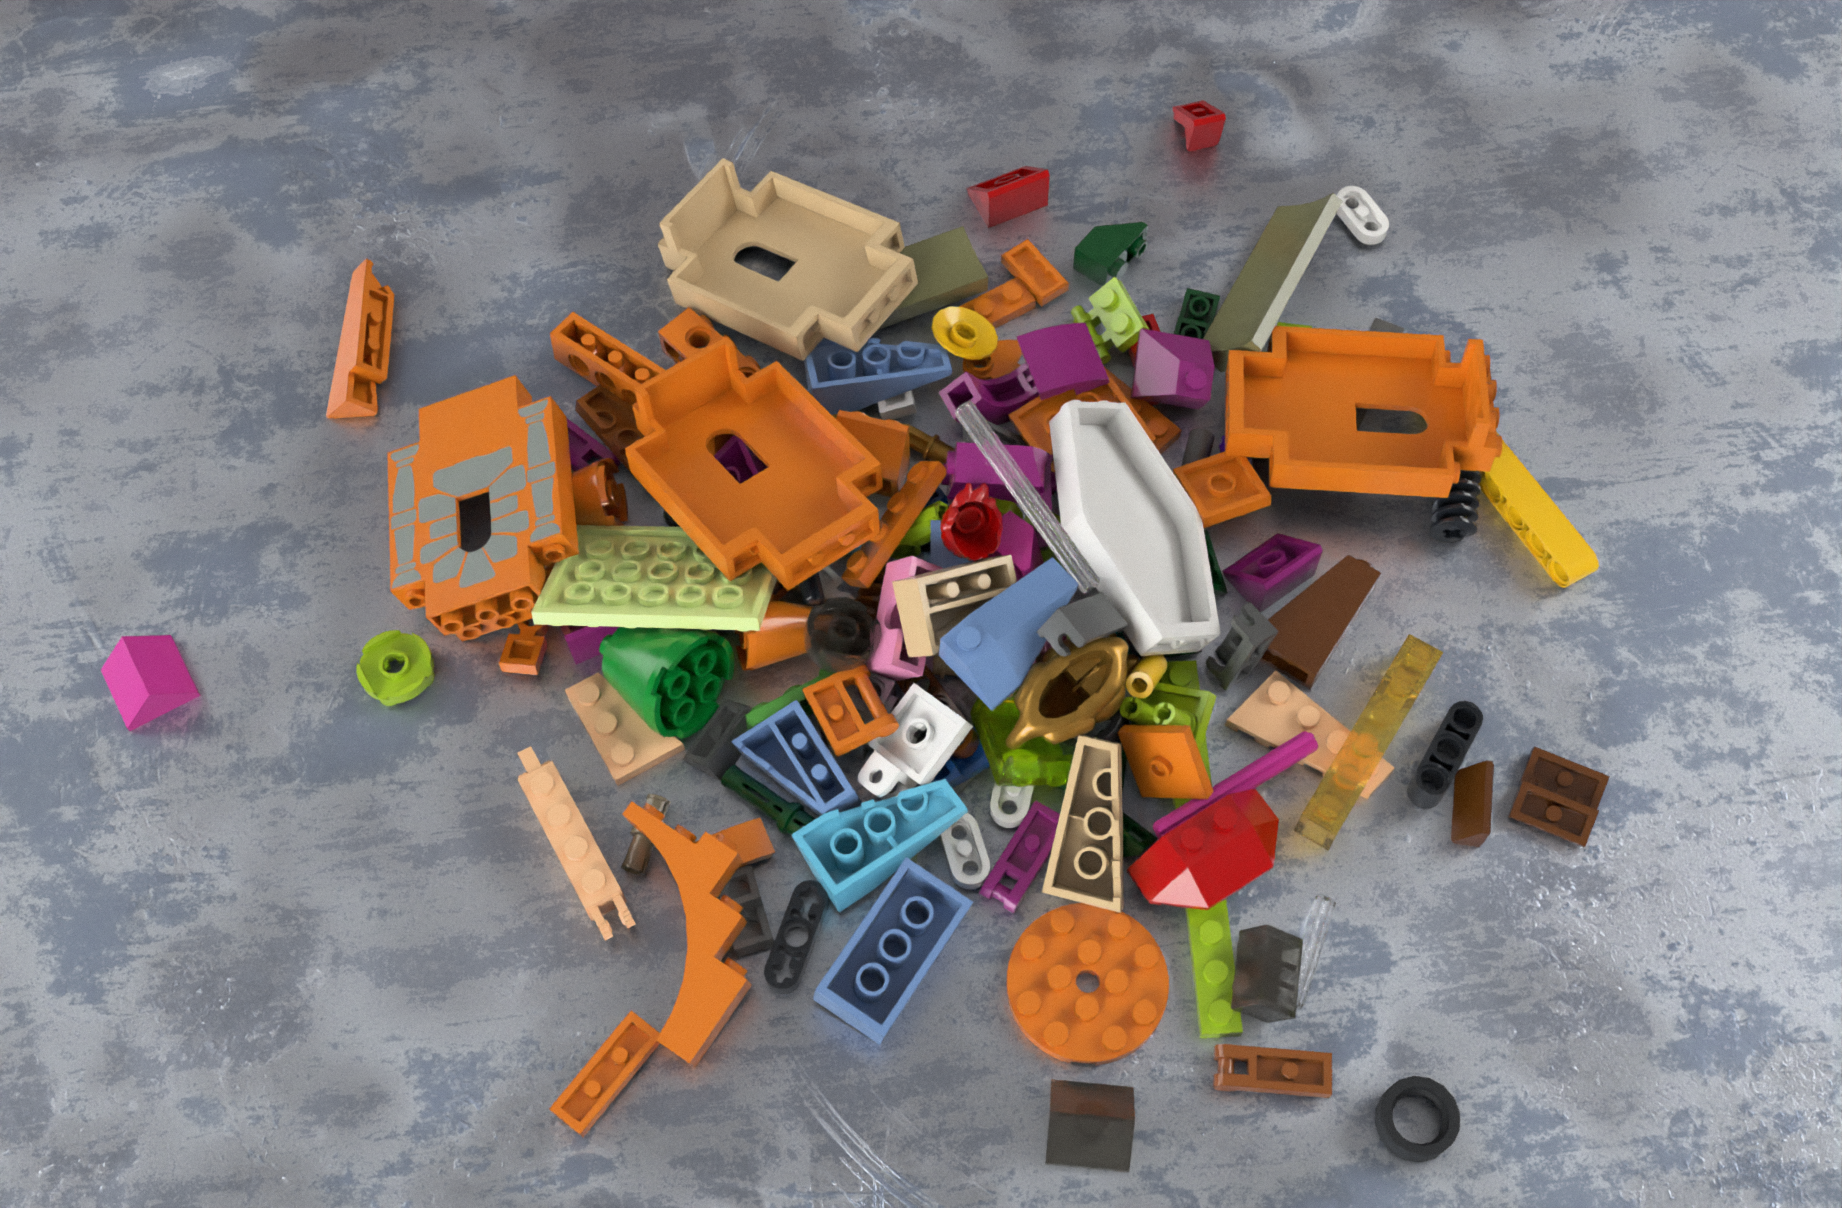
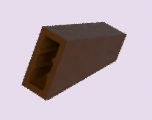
M1347 555L1268 619L1279 632L1260 659V662L1311 690L1374 591L1381 572L1374 569L1369 562Z

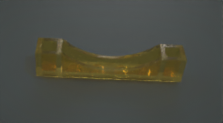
M1411 634L1407 636L1302 812L1294 829L1295 832L1329 851L1393 738L1432 675L1443 654L1442 651Z

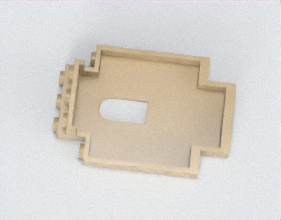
M723 158L659 223L664 237L657 244L666 268L673 270L667 281L676 304L685 308L690 307L700 315L703 314L711 320L802 361L823 338L858 352L918 284L913 258L900 254L905 246L899 222L773 171H770L751 192L740 188L733 162ZM757 246L796 263L779 281H776L741 266L734 260L737 253L742 249Z

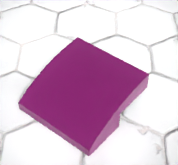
M1086 323L1056 325L1017 336L1019 347L1041 401L1074 389L1076 395L1110 383Z

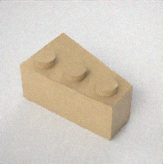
M1012 556L988 557L979 559L976 562L971 561L892 581L908 657L934 656L939 652L940 639L970 613L1016 583L1017 579Z

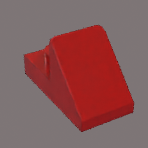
M1204 100L1173 107L1174 120L1185 128L1188 151L1191 152L1218 145L1226 121L1224 112Z

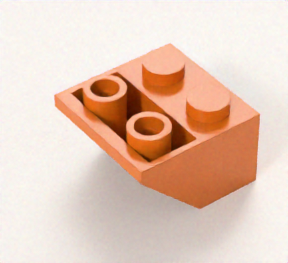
M839 410L836 419L881 463L883 488L875 493L892 497L902 488L910 466L909 426L902 425L900 422L892 419L881 420L869 417L859 411L848 412Z

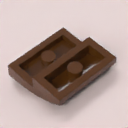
M1534 746L1522 773L1508 817L1585 847L1599 813L1597 809L1610 776Z

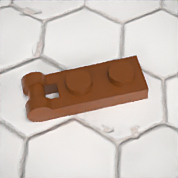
M1218 1044L1214 1046V1060L1218 1061V1073L1213 1075V1088L1216 1090H1239L1330 1098L1332 1096V1053ZM1235 1062H1246V1075L1234 1074Z

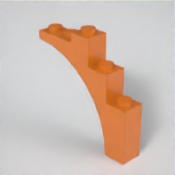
M631 801L622 815L630 824L651 840L665 858L678 885L686 915L687 955L683 981L673 1011L656 1041L696 1068L752 986L744 978L748 972L744 967L729 957L724 963L721 962L747 924V921L740 914L743 909L741 905L724 894L720 900L717 897L743 860L736 852L739 846L725 835L719 833L715 838L705 831L697 844H695L694 842L697 837L686 828L677 824L675 829H672L662 822L665 815L648 803H645L641 808Z

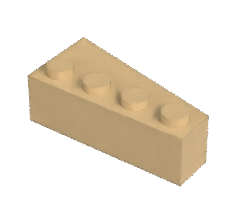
M1078 735L1042 893L1120 913L1124 909L1121 744L1086 735Z

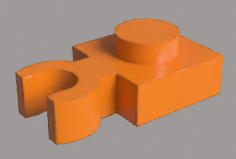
M526 620L517 623L520 631L519 634H508L499 661L502 672L539 674L547 649L545 635L548 631V625L536 624L529 626V621Z

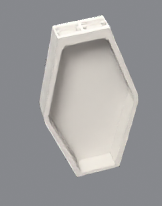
M1071 400L1065 403L1060 411L1050 420L1049 425L1061 527L1068 546L1099 593L1103 592L1128 623L1124 631L1140 656L1199 652L1218 637L1221 632L1203 522L1196 506L1126 403L1109 402L1106 400L1099 402Z

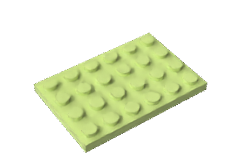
M576 525L579 554L555 563L531 611L534 624L759 631L777 578L761 562L732 581H729L681 527Z

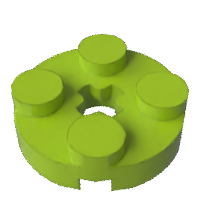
M400 630L385 631L370 639L363 647V655L360 663L358 664L357 662L356 674L364 690L372 698L379 700L386 706H393L415 698L426 687L430 686L435 679L434 658L426 642L419 635L401 633ZM397 660L399 664L405 662L402 670L399 672L387 673L391 669L390 662Z

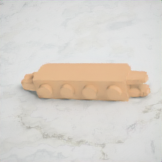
M531 746L518 752L517 754L526 772L518 776L517 780L591 921L595 920L605 941L613 937V930L608 921L603 918L604 914L617 908L623 925H626L627 928L635 925L636 923L625 904L627 903L626 898L553 761L550 762L548 760L540 764Z

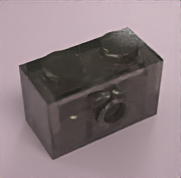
M1268 924L1240 930L1237 943L1235 975L1232 985L1231 1009L1266 1023L1295 1019L1303 939Z

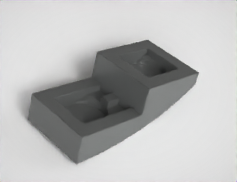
M752 865L738 869L719 894L720 899L724 894L741 905L743 909L740 914L747 921V924L733 942L737 958L771 948L774 944Z

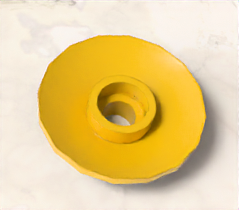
M950 306L939 310L933 317L931 329L935 339L944 349L956 356L965 359L981 360L989 357L997 348L998 336L995 328L985 317L973 310Z

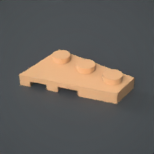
M596 673L565 689L569 701L617 786L685 750L684 744L675 736L664 738L650 729L601 674Z

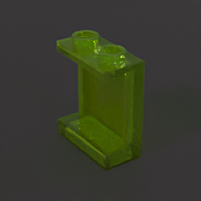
M1019 688L993 711L978 697L970 711V715L997 786L1024 787L1028 785H1049L1056 787L1067 784L1074 755H1063L1059 743L1054 745L1047 742L1043 737H1036L1025 742L1019 749L1011 750L1007 747L1006 738L1013 730L1020 715L1014 702V697Z

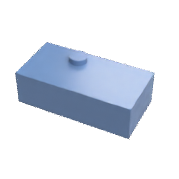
M906 857L815 989L813 1000L881 1045L967 915L973 901Z

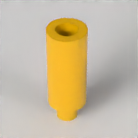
M1163 655L1142 656L1126 680L1127 691L1133 697H1148L1167 670L1166 658Z

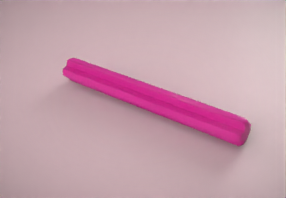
M1303 731L1213 786L1214 792L1208 799H1192L1157 820L1152 826L1157 838L1160 839L1169 831L1228 794L1255 789L1309 756L1318 749V743L1314 735Z

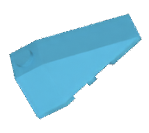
M946 779L901 791L898 796L874 802V799L861 803L862 806L839 812L838 809L826 812L791 834L817 882L821 883L839 913L872 892L898 870L906 857L911 859L968 812L967 807Z

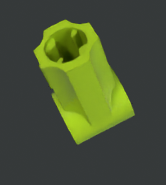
M939 500L923 508L890 557L899 560L909 556H918L921 552L920 546L931 541V520H942L943 514L948 509V504Z

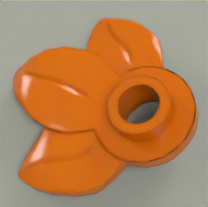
M998 340L995 351L989 357L981 360L964 358V373L967 371L978 379L989 380L1002 377L1021 366L1018 362L1022 352L1018 341ZM983 365L984 368H977L975 366Z

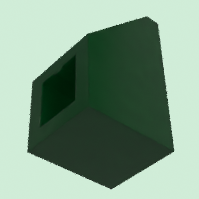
M1144 222L1095 226L1075 247L1073 269L1100 286H1104L1114 277L1120 279L1126 272L1128 264L1134 257L1138 259L1145 252L1148 246V241L1146 240L1148 225Z

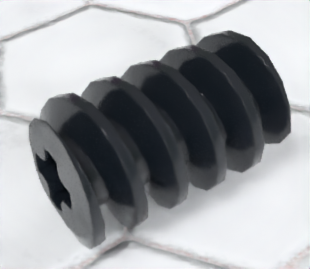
M1460 470L1459 481L1457 484H1452L1448 498L1433 497L1432 526L1430 527L1429 534L1436 541L1455 543L1477 532L1475 521L1478 520L1479 512L1476 509L1479 507L1480 502L1477 496L1481 490L1478 484L1482 478V474L1479 471Z

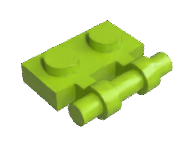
M1116 277L1112 278L1088 298L1093 306L1091 311L1086 313L1081 305H1077L1071 310V315L1074 318L1073 323H1086L1102 364L1110 361L1111 356L1108 350L1115 345L1117 349L1124 353L1138 341L1140 329L1149 330L1123 283ZM1103 323L1106 331L1098 335L1095 328Z

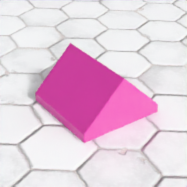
M171 635L122 636L101 668L104 679L129 731L201 696Z

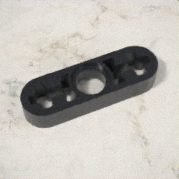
M803 881L795 887L766 962L764 976L767 985L777 994H789L799 987L829 905L828 895L821 883L817 881ZM811 892L816 893L817 901L820 902L819 904L813 903L808 912L809 920H814V923H810L802 917L805 906L801 897H809ZM794 927H801L808 932L807 941L799 947H793L785 940L787 932ZM782 950L787 955L792 956L789 963V971L793 977H785L782 983H778L776 974L773 972L774 970L781 971L785 964V954H779Z

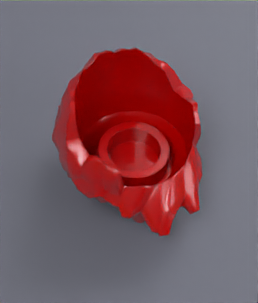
M967 483L965 488L960 490V493L955 496L941 520L940 529L943 545L948 551L953 552L954 556L966 558L968 561L973 560L976 562L979 559L988 558L990 554H994L998 549L1003 531L1002 513L996 506L995 498L989 497V488L986 483H982L974 490L972 485Z

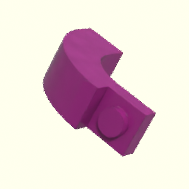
M1026 362L1014 371L990 380L978 379L966 371L939 392L953 419L962 425L963 414L966 412L995 425L1010 422L1009 414L1039 397Z

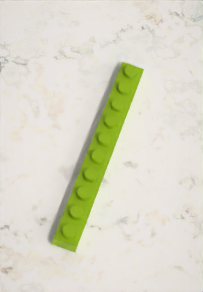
M1197 660L1167 662V670L1159 683L1200 690ZM1205 734L1200 755L1212 785ZM1173 798L1174 810L1192 799ZM1225 899L1209 910L1185 908L1200 1039L1241 1036L1243 1029L1227 901Z

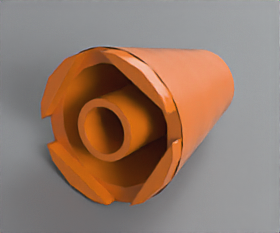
M604 458L572 472L576 525L625 526L621 522L628 521V503L623 483L617 484L613 474L619 473V469L612 459Z
M770 599L759 631L735 630V634H739L741 645L736 646L740 666L744 671H752L831 646L833 639L839 636L837 616H832L828 608Z

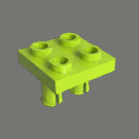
M1158 683L1152 693L1146 698L1126 697L1120 706V713L1124 718L1131 721V725H1190L1200 752L1217 696L1210 691Z

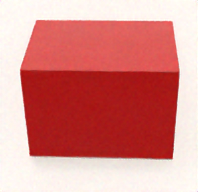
M1023 166L966 189L988 228L1048 206L1050 174L1048 169Z

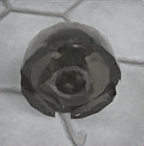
M831 597L826 599L824 604L817 607L815 605L811 609L804 627L803 640L804 648L815 665L826 672L835 674L863 666L873 658L882 633L878 619L875 618L873 620L866 612L868 607L848 597Z

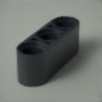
M1468 701L1454 703L1438 728L1408 785V797L1417 807L1429 809L1437 806L1451 785L1483 722V714L1474 703ZM1454 720L1463 721L1469 729L1459 727ZM1437 750L1447 751L1453 759L1443 758ZM1421 781L1431 782L1436 787V791L1426 789Z

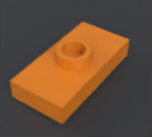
M1029 239L1001 255V263L1014 277H1018L1041 307L1069 290L1068 281Z

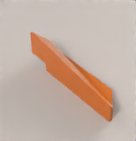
M367 258L353 271L326 412V417L375 416L378 412L376 383L381 384L387 379L395 295L388 285L383 287L380 285L372 273L374 264Z

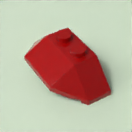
M1256 788L1228 794L1163 835L1127 869V873L1149 904H1166L1182 908L1209 910L1273 869L1279 819Z

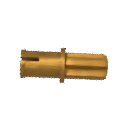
M903 424L909 426L910 448L923 454L922 459L925 461L930 459L946 464L947 452L953 451V447L939 440L940 436L937 434L932 437L910 424Z

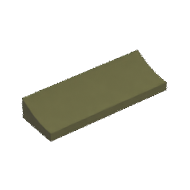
M1334 193L1313 202L1300 205L1278 206L1203 338L1204 340H1209L1214 367L1221 373L1226 371L1229 350L1259 352L1263 349L1343 202Z
M963 226L908 245L900 252V254L913 258L918 284L878 330L988 291V275L981 265Z

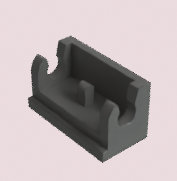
M1102 592L1059 607L1037 633L1041 638L1045 637L1059 655L1065 657L1071 655V651L1063 643V636L1068 635L1071 641L1081 648L1091 641L1102 637H1109L1110 634L1115 632H1122L1128 626V623Z
M1251 602L1242 606L1239 616H1233L1231 619L1232 628L1222 644L1215 650L1219 658L1226 663V666H1220L1211 656L1206 660L1207 668L1222 683L1220 686L1225 691L1251 675L1279 632Z

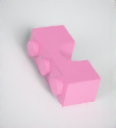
M914 556L886 564L867 663L870 672L895 681L923 676L926 656L908 657L892 581L943 569L942 567Z

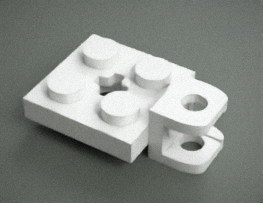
M913 683L891 712L895 716L899 728L889 736L877 737L868 743L875 751L863 765L858 775V782L882 800L898 796L899 792L914 788L917 783L921 786L931 783L973 727L969 722L915 683ZM927 728L925 739L915 744L917 738L914 736L917 730L923 732ZM877 771H881L873 783L872 777L874 773ZM897 783V789L893 793L888 794Z

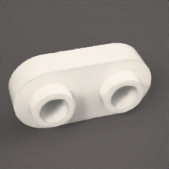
M1357 186L1342 188L1337 194L1343 201L1337 211V215L1360 242L1369 245L1382 242L1389 228V220L1364 189Z
M1022 751L1010 752L999 763L990 801V814L998 825L1005 828L1019 826L1030 808L1037 776V765L1033 757L1028 753ZM1019 770L1023 772L1024 776L1020 779H1015L1011 776V772ZM1007 805L1015 807L1016 812L1006 814L1002 809Z
M966 813L940 834V840L954 882L964 889H977L984 884L990 874V861L978 823L972 815ZM957 830L965 832L966 837L958 840L952 834ZM967 866H974L977 869V873L969 876L963 872V869Z

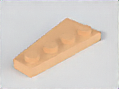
M1276 670L1225 723L1226 727L1236 732L1239 729L1255 738V742L1267 748L1269 746L1277 748L1303 731L1312 733L1318 743V749L1297 763L1302 766L1305 763L1322 772L1323 777L1366 799L1382 785L1395 769Z

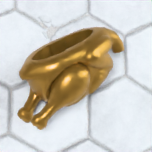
M1116 633L1110 634L1109 637H1102L1091 641L1081 648L1076 646L1071 639L1063 640L1065 646L1071 651V655L1065 657L1059 655L1053 647H1050L1045 652L1042 662L1034 663L1031 666L1014 697V702L1020 715L1013 730L1006 738L1007 747L1011 750L1019 749L1025 742L1036 737H1043L1047 742L1056 745L1078 735L1086 734L1093 730L1095 723H1101L1110 719L1123 702L1126 693V680L1139 662L1138 656L1135 654L1128 655V645L1123 639L1117 637Z

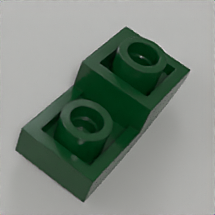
M1187 288L1174 334L1203 339L1215 318L1220 296Z

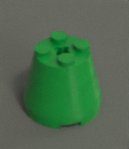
M619 627L613 634L605 636L599 647V651L603 655L602 672L605 679L649 728L664 738L677 736L684 739L705 726L720 706L716 703V700L725 680L733 678L735 660L732 646L725 638L711 630Z

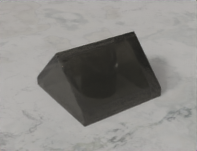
M1051 1079L1045 1165L1129 1173L1135 1126L1134 1087Z

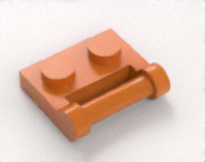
M864 662L853 664L802 689L836 757L877 737L889 736L899 728L895 716L887 712L869 679L871 673ZM856 685L874 718L873 721L864 724L845 687Z

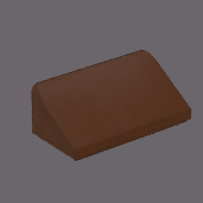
M1486 760L1461 768L1455 775L1451 841L1453 843L1480 847L1491 833L1493 761Z

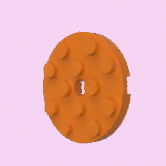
M1085 903L1058 907L1043 914L1031 923L1019 937L1011 953L1007 970V997L1014 1019L1025 1036L1035 1046L1061 1061L1103 1065L1127 1057L1149 1040L1157 1029L1166 1008L1169 993V976L1162 951L1148 930L1133 917L1122 911L1120 913ZM1088 973L1093 976L1096 975L1099 987L1089 993L1081 991L1076 985V979L1079 974Z

